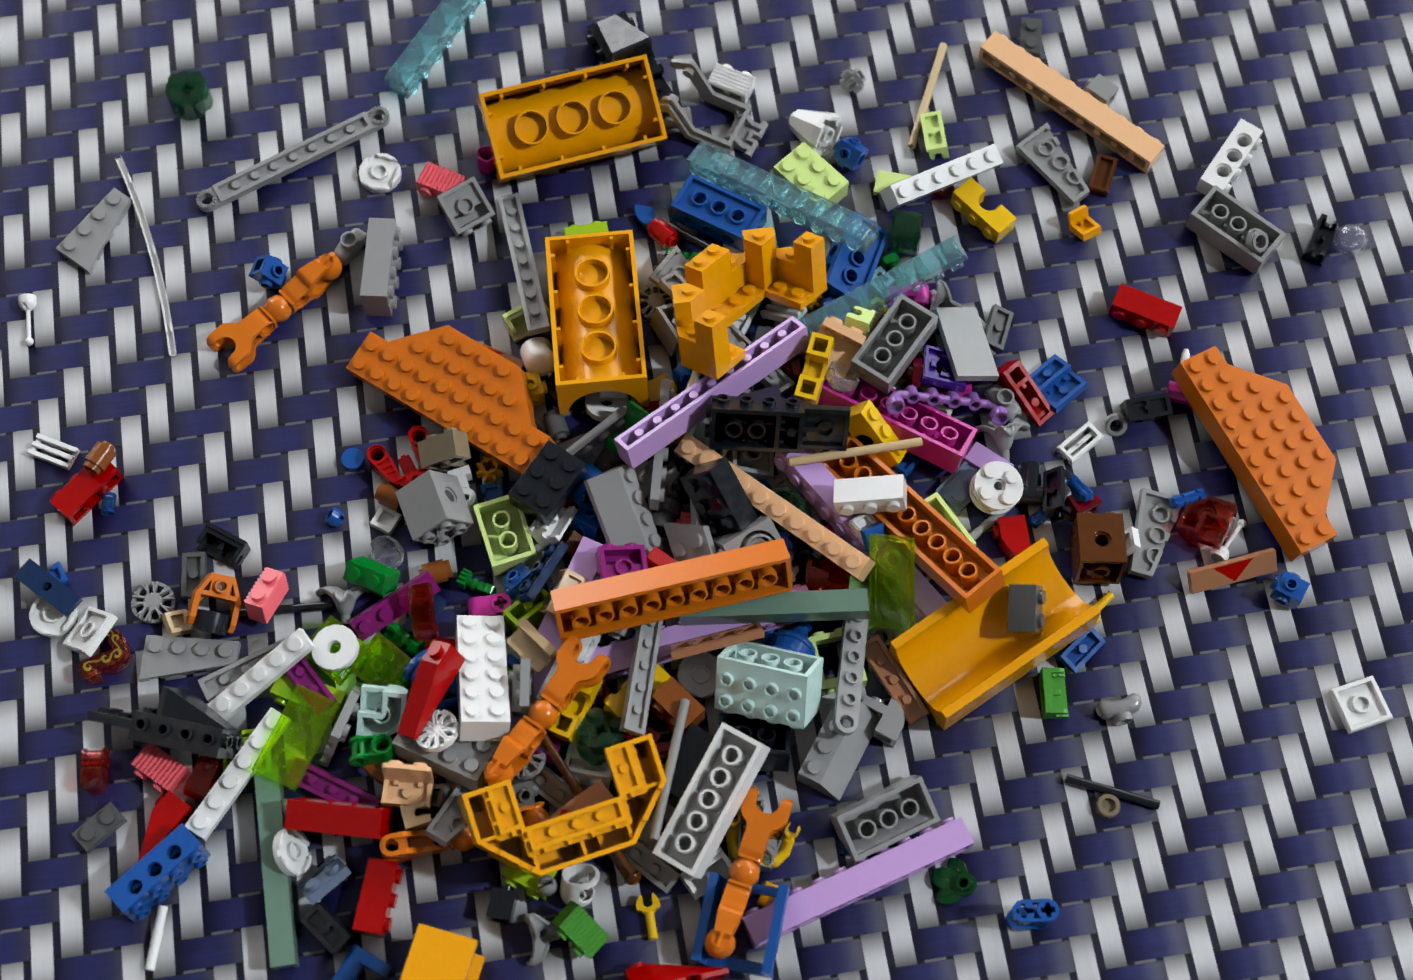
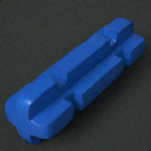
M1071 474V479L1065 477L1067 480L1066 485L1082 501L1088 502L1093 500V491L1075 474Z
M1199 488L1195 491L1192 490L1173 496L1169 499V503L1172 509H1178L1194 504V502H1200L1206 499L1207 495L1204 493V489Z

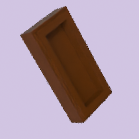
M1100 153L1097 154L1088 184L1090 193L1107 197L1118 158Z

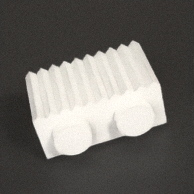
M716 63L708 79L714 91L745 104L755 87V77L747 71H737L728 64Z

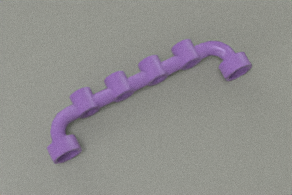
M909 385L904 390L892 392L885 403L888 412L893 415L904 411V399L909 404L922 401L927 402L930 406H936L939 403L948 404L950 408L969 406V409L972 411L985 408L990 410L991 421L996 426L1004 425L1009 420V414L1005 407L998 406L990 400L980 399L976 392H970L966 397H959L958 392L954 390H949L945 395L938 394L937 389L934 387L926 389L925 393L918 392L916 386Z

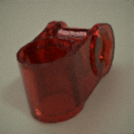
M104 747L102 750L90 751L87 748H83L81 751L80 783L91 795H101L107 789L108 768L110 766V751L108 747ZM99 778L95 785L89 786L92 779Z
M200 756L184 786L183 794L203 801L220 778L223 771L222 763L217 758ZM212 764L214 765V767H213L212 769H211V768L206 769V766H207V765H212Z

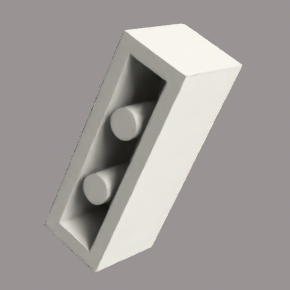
M904 475L834 479L833 503L837 515L850 516L861 513L874 514L876 512L907 510V485Z

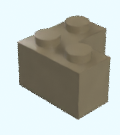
M447 428L443 430L444 433L431 434L426 436L425 440L417 442L421 468L447 473V471L466 466L467 460L471 459L467 432L458 431L457 428Z

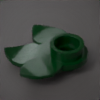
M950 857L947 868H936L929 874L932 882L940 888L935 899L939 904H955L961 897L972 895L977 888L975 877L968 873L966 864L958 858ZM967 880L968 885L966 887H961V881Z

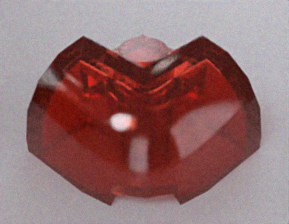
M1211 496L1193 503L1189 502L1176 524L1177 532L1184 540L1196 547L1201 543L1220 550L1226 536L1229 537L1237 514V504Z
M821 554L820 558L808 556L805 566V582L810 591L849 589V578L851 575L849 572L823 554Z

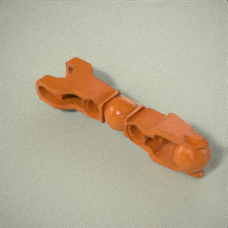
M329 252L304 265L278 291L280 295L270 297L266 301L264 308L260 306L240 322L224 323L218 326L207 337V345L215 351H219L228 345L235 346V351L228 358V366L233 372L238 373L255 360L257 346L275 328L279 327L277 323L288 320L292 310L297 312L298 309L304 307L314 298H319L332 284L333 280L340 276L342 262L334 252Z
M572 635L563 643L556 656L558 669L546 684L542 693H540L541 699L536 700L530 705L528 717L524 715L512 731L503 737L492 759L486 763L484 779L489 786L509 779L512 782L513 778L530 762L533 753L547 734L545 729H549L556 724L558 712L562 714L581 689L593 687L602 681L611 666L610 658L599 654L589 663L581 664L577 662L583 648L581 639Z
M750 787L741 804L740 813L742 821L746 825V830L737 853V859L729 867L730 879H728L718 907L715 928L707 933L704 941L705 950L713 958L723 959L733 953L736 945L734 934L741 923L752 886L759 879V867L771 836L782 832L787 826L793 806L792 800L783 799L775 812L764 813L759 810L756 804L759 793L757 788Z
M538 801L535 804L519 807L520 813L523 814L522 819L525 827L540 823L550 816L543 809L546 802ZM469 828L447 847L436 845L432 839L425 836L426 829L387 834L382 837L379 846L383 859L398 863L442 853L449 848L451 850L456 848L460 851H468L475 847ZM391 846L398 847V849L395 851L388 850Z

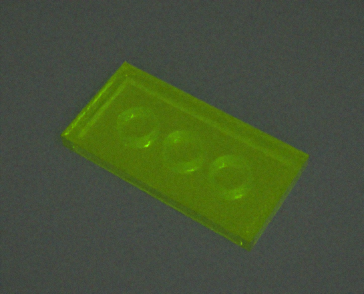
M876 533L870 534L869 558L876 564L869 572V626L907 631L914 626L915 538Z
M297 684L251 770L296 791L341 704Z

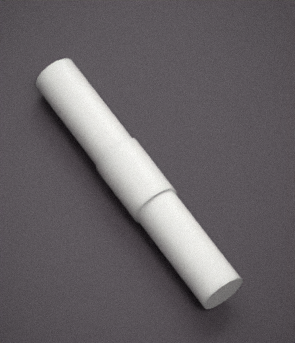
M158 905L145 970L155 971L168 910L167 906Z

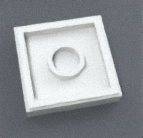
M89 606L62 645L69 650L91 657L118 618L112 613Z
M1373 675L1329 691V695L1348 735L1393 719Z

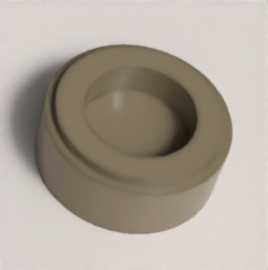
M1104 794L1096 801L1095 810L1101 818L1112 819L1120 811V802L1114 795Z

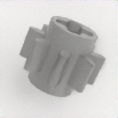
M850 66L842 71L840 84L846 92L849 93L853 90L856 94L863 89V82L866 81V78L859 68L853 70Z

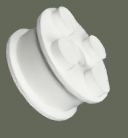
M1001 461L989 462L982 466L972 477L969 485V494L974 505L982 512L990 515H1000L1009 511L1020 500L1023 493V481L1019 472L1010 464Z

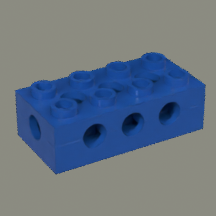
M692 173L670 205L672 220L743 253L742 230L763 228L767 222V207Z
M856 210L842 217L826 257L827 290L822 295L826 298L832 297L833 299L842 297L849 311L854 306H861L889 232Z
M182 823L104 892L133 922L142 920L150 913V908L157 902L161 903L168 898L169 892L176 885L180 886L185 883L189 878V874L194 869L203 867L211 854Z

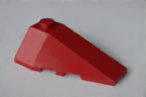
M433 640L417 666L397 731L399 736L417 741L464 663V657L451 644Z
M644 962L631 964L629 966L630 969L625 970L627 980H720L729 977L728 968L666 964L644 965Z

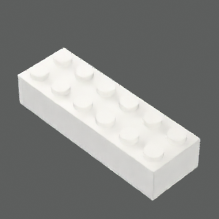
M457 615L455 647L465 659L457 673L459 741H501L505 735L509 734L511 723L504 616Z
M722 722L652 853L692 877L702 879L771 748Z

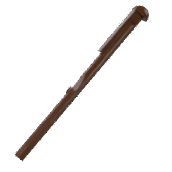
M546 734L541 744L565 779L572 795H579L583 792L581 786ZM621 849L608 853L626 884L635 885L641 880V872L634 871Z

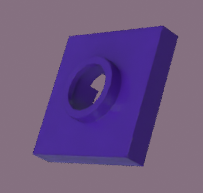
M924 345L922 349L923 368L921 383L964 392L966 381H955L946 350ZM942 367L946 369L948 373H944L941 371L939 374L936 371V368Z

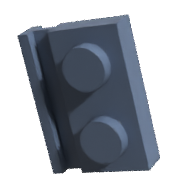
M965 461L958 468L955 475L951 474L934 493L938 492L945 503L959 515L972 502L969 494V485L972 477L978 471L971 468Z
M334 854L297 887L314 906L316 902L321 900L352 872Z

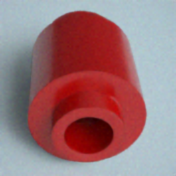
M655 218L647 226L646 231L649 233V237L663 249L674 247L678 242V232L664 220Z

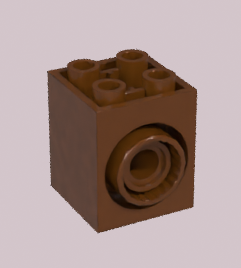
M1089 511L1076 513L1069 535L1073 583L1119 584L1128 562L1123 514L1114 512L1092 513Z

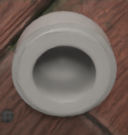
M1252 231L1245 240L1246 247L1252 252L1258 253L1265 251L1269 243L1268 236L1264 231Z
M1112 413L1106 417L1104 428L1109 435L1120 436L1127 429V421L1121 414ZM1114 420H1119L1121 423V427L1117 431L1110 429V424Z

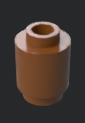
M105 440L103 442L97 441L85 457L83 466L98 476L106 470L117 455L114 451L115 447Z
M381 483L376 490L374 498L378 500L379 504L397 513L402 511L395 493L400 488L390 483Z
M440 559L422 564V569L418 570L419 575L428 570L437 584L447 582L449 578L453 577L449 559L445 561Z

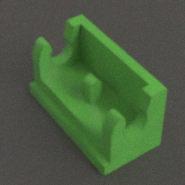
M1042 667L1038 674L1042 719H1068L1064 668Z

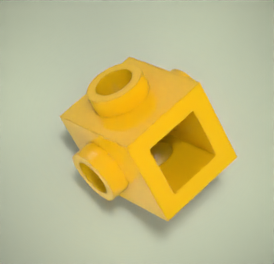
M524 372L527 375L533 407L539 406L545 402L544 394L548 393L546 381H541L539 373Z

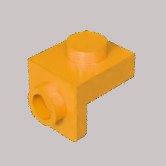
M1086 205L1068 212L1069 230L1083 242L1102 233L1101 226L1089 217Z

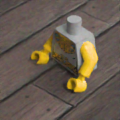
M739 810L738 817L733 819L726 834V843L734 859H737V853L746 830L744 822H740L741 813ZM789 822L785 827V831L770 837L759 867L760 871L770 872L772 868L779 867L790 856L795 842L794 838L798 836L801 829L800 826L793 833L789 830L791 824Z

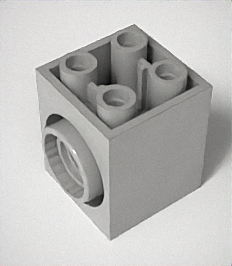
M428 470L395 492L413 541L444 546L450 543V539L465 533L467 528L475 524L458 477L455 475Z
M757 513L758 518L744 530L712 539L716 551L719 553L781 539L771 518Z

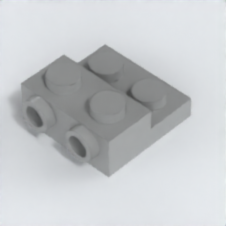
M474 176L436 197L456 237L462 235L463 238L474 232L472 228L479 224L481 228L492 222L491 217L495 215Z
M521 658L520 664H513V671H509L508 684L512 686V695H509V705L513 716L526 715L528 717V710L533 703L534 667L530 658Z

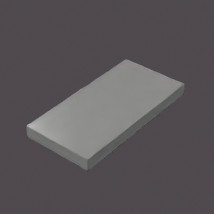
M936 307L934 314L939 316L937 325L955 381H997L999 374L977 308Z

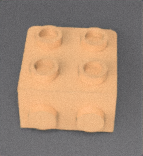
M826 316L817 333L834 337V348L827 372L839 379H843L851 366V360L863 345L866 336L862 335L863 331L851 326L849 328L843 325V321L834 316L829 318Z
M398 760L382 763L384 785L381 805L400 807L403 804L408 806L421 802L426 806L419 809L430 810L434 786L431 767L421 762H415L413 765L403 764V762Z

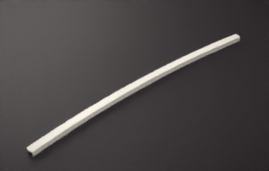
M121 156L116 162L128 188L147 244L162 307L169 355L176 356L172 319L158 256L140 200Z

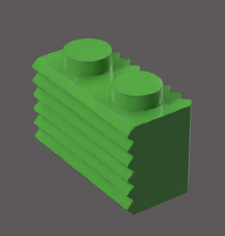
M572 900L551 922L557 928L554 931L555 934L564 942L568 939L572 943L570 949L579 958L585 956L591 959L610 938L597 922L579 904Z

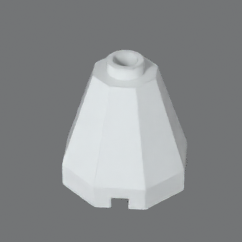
M797 109L789 117L791 131L801 142H805L820 156H826L830 152L826 149L830 145L834 147L843 129L842 123L839 122V120H842L841 116L835 113Z

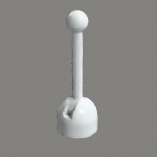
M26 293L18 296V303L20 308L26 311L27 338L25 339V344L31 346L34 340L31 338L30 311L36 307L37 296Z
M1244 519L1238 520V526L1224 546H1216L1210 552L1209 557L1214 563L1229 559L1228 547L1241 528L1246 526Z

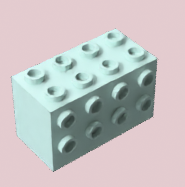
M749 641L728 646L717 656L714 708L728 714L736 713L750 719L767 720L771 724L780 723L788 725L793 729H804L820 709L824 658Z

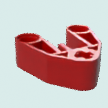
M417 425L408 432L409 442L415 459L420 466L419 469L415 467L410 455L405 456L404 454L397 460L404 473V476L401 477L385 447L376 444L369 447L366 454L372 470L387 484L390 483L400 489L428 471L421 468L418 443L414 441L417 437H424L423 440H425L426 436H428L427 429ZM376 456H383L381 460H373Z

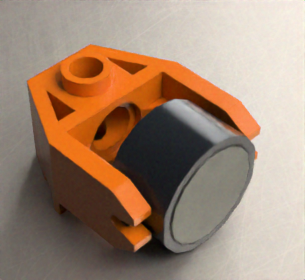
M214 572L208 573L196 589L192 591L185 623L191 624V629L222 636H226L227 633H234L241 607L236 578ZM218 583L222 585L221 591L217 587ZM205 597L226 601L229 604L230 613L226 615L198 609L199 602Z

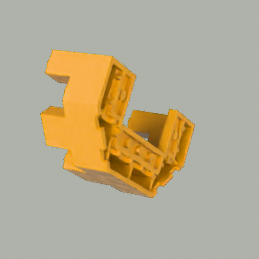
M773 227L742 230L744 253L730 254L729 249L712 243L684 265L686 283L671 285L681 365L718 380L746 357L745 349L729 343V326L765 297L802 311L827 290L824 237L806 231L793 241V248H776Z
M652 733L604 749L619 797L528 827L524 825L510 779L462 794L457 801L464 824L467 823L474 846L487 852L488 856L517 871L522 870L537 878L636 844L667 781Z

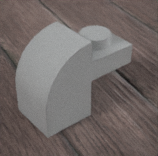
M866 695L863 703L880 718L872 737L894 748L905 721L902 707L892 698L887 706L880 698Z

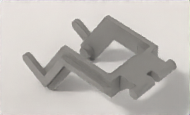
M672 59L670 66L674 69H683V75L691 80L704 101L735 113L737 117L726 137L721 139L695 128L679 105V98L675 94L661 98L659 101L661 112L669 113L685 138L723 154L730 155L732 150L736 149L743 152L745 158L751 159L759 144L758 141L761 140L768 127V123L765 121H761L760 124L754 122L751 118L752 107L750 105L714 91L694 60Z

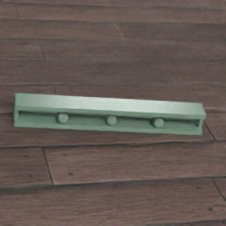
M867 588L789 591L679 616L682 626L870 619V609L868 607Z
M279 772L254 775L270 968L277 971L282 968L299 967L291 876H287L280 870L273 856V840L277 832L284 829L285 818L282 808V800L284 799L283 779Z

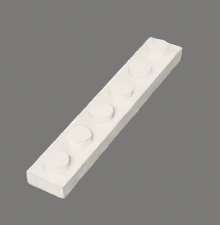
M298 628L207 705L228 721L316 647L305 631Z
M272 707L268 710L185 824L189 831L205 841L208 839L291 724V719Z

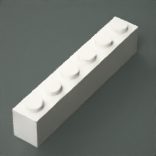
M994 143L894 183L881 190L880 194L887 211H891L965 181L970 177L992 170L1002 164L1003 160Z

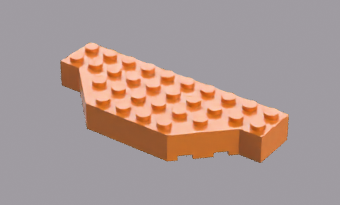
M449 325L387 341L370 331L346 366V369L354 377L441 429L457 428L458 431L467 432L470 446L495 459L498 463L520 476L548 440L556 444L550 436L537 429L527 375L521 367Z
M1216 346L1180 362L1171 375L1290 562L1326 545L1338 534L1326 517L1336 458L1289 386L1227 364Z

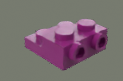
M627 543L618 546L604 544L599 546L595 553L598 576L600 575L601 579L648 569L644 544Z

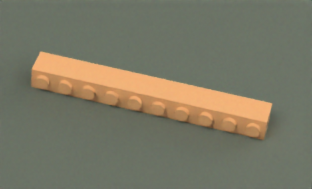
M995 31L980 47L979 60L1143 172L1147 173L1161 157L1165 145L1157 138L1151 137L1141 127L1129 122L1123 115H1119L1110 109L1107 104L1095 99L1089 92L1076 86L1073 81L1067 80L1055 69H1051L1042 63L1039 58L1026 52L1023 47L1011 42L1005 35Z
M688 432L674 450L695 466L724 458ZM729 461L752 506L769 516L772 520L862 582L876 564L872 559Z

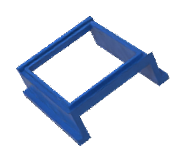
M709 872L691 960L705 967L728 968L732 972L774 979L773 970L788 896L791 891L790 886L779 884V887L754 884L752 886L750 894L776 898L763 963L731 957L716 959L707 953L704 941L707 933L715 928L718 907L728 879H725L718 873Z

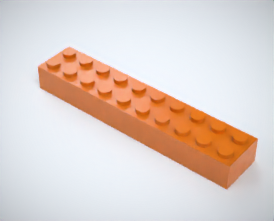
M852 435L848 436L847 448L864 446ZM874 454L822 462L836 479L896 475ZM907 485V510L871 514L877 522H883L886 534L894 544L969 614L1005 585L1002 569L909 485Z
M781 538L551 590L550 594L561 643H564L572 635L582 639L793 591L791 560L785 541Z

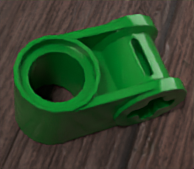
M387 734L351 737L349 739V745L351 746L349 764L360 767L369 764L388 763V761L393 760L396 754L392 745V738ZM382 746H389L385 751H379Z

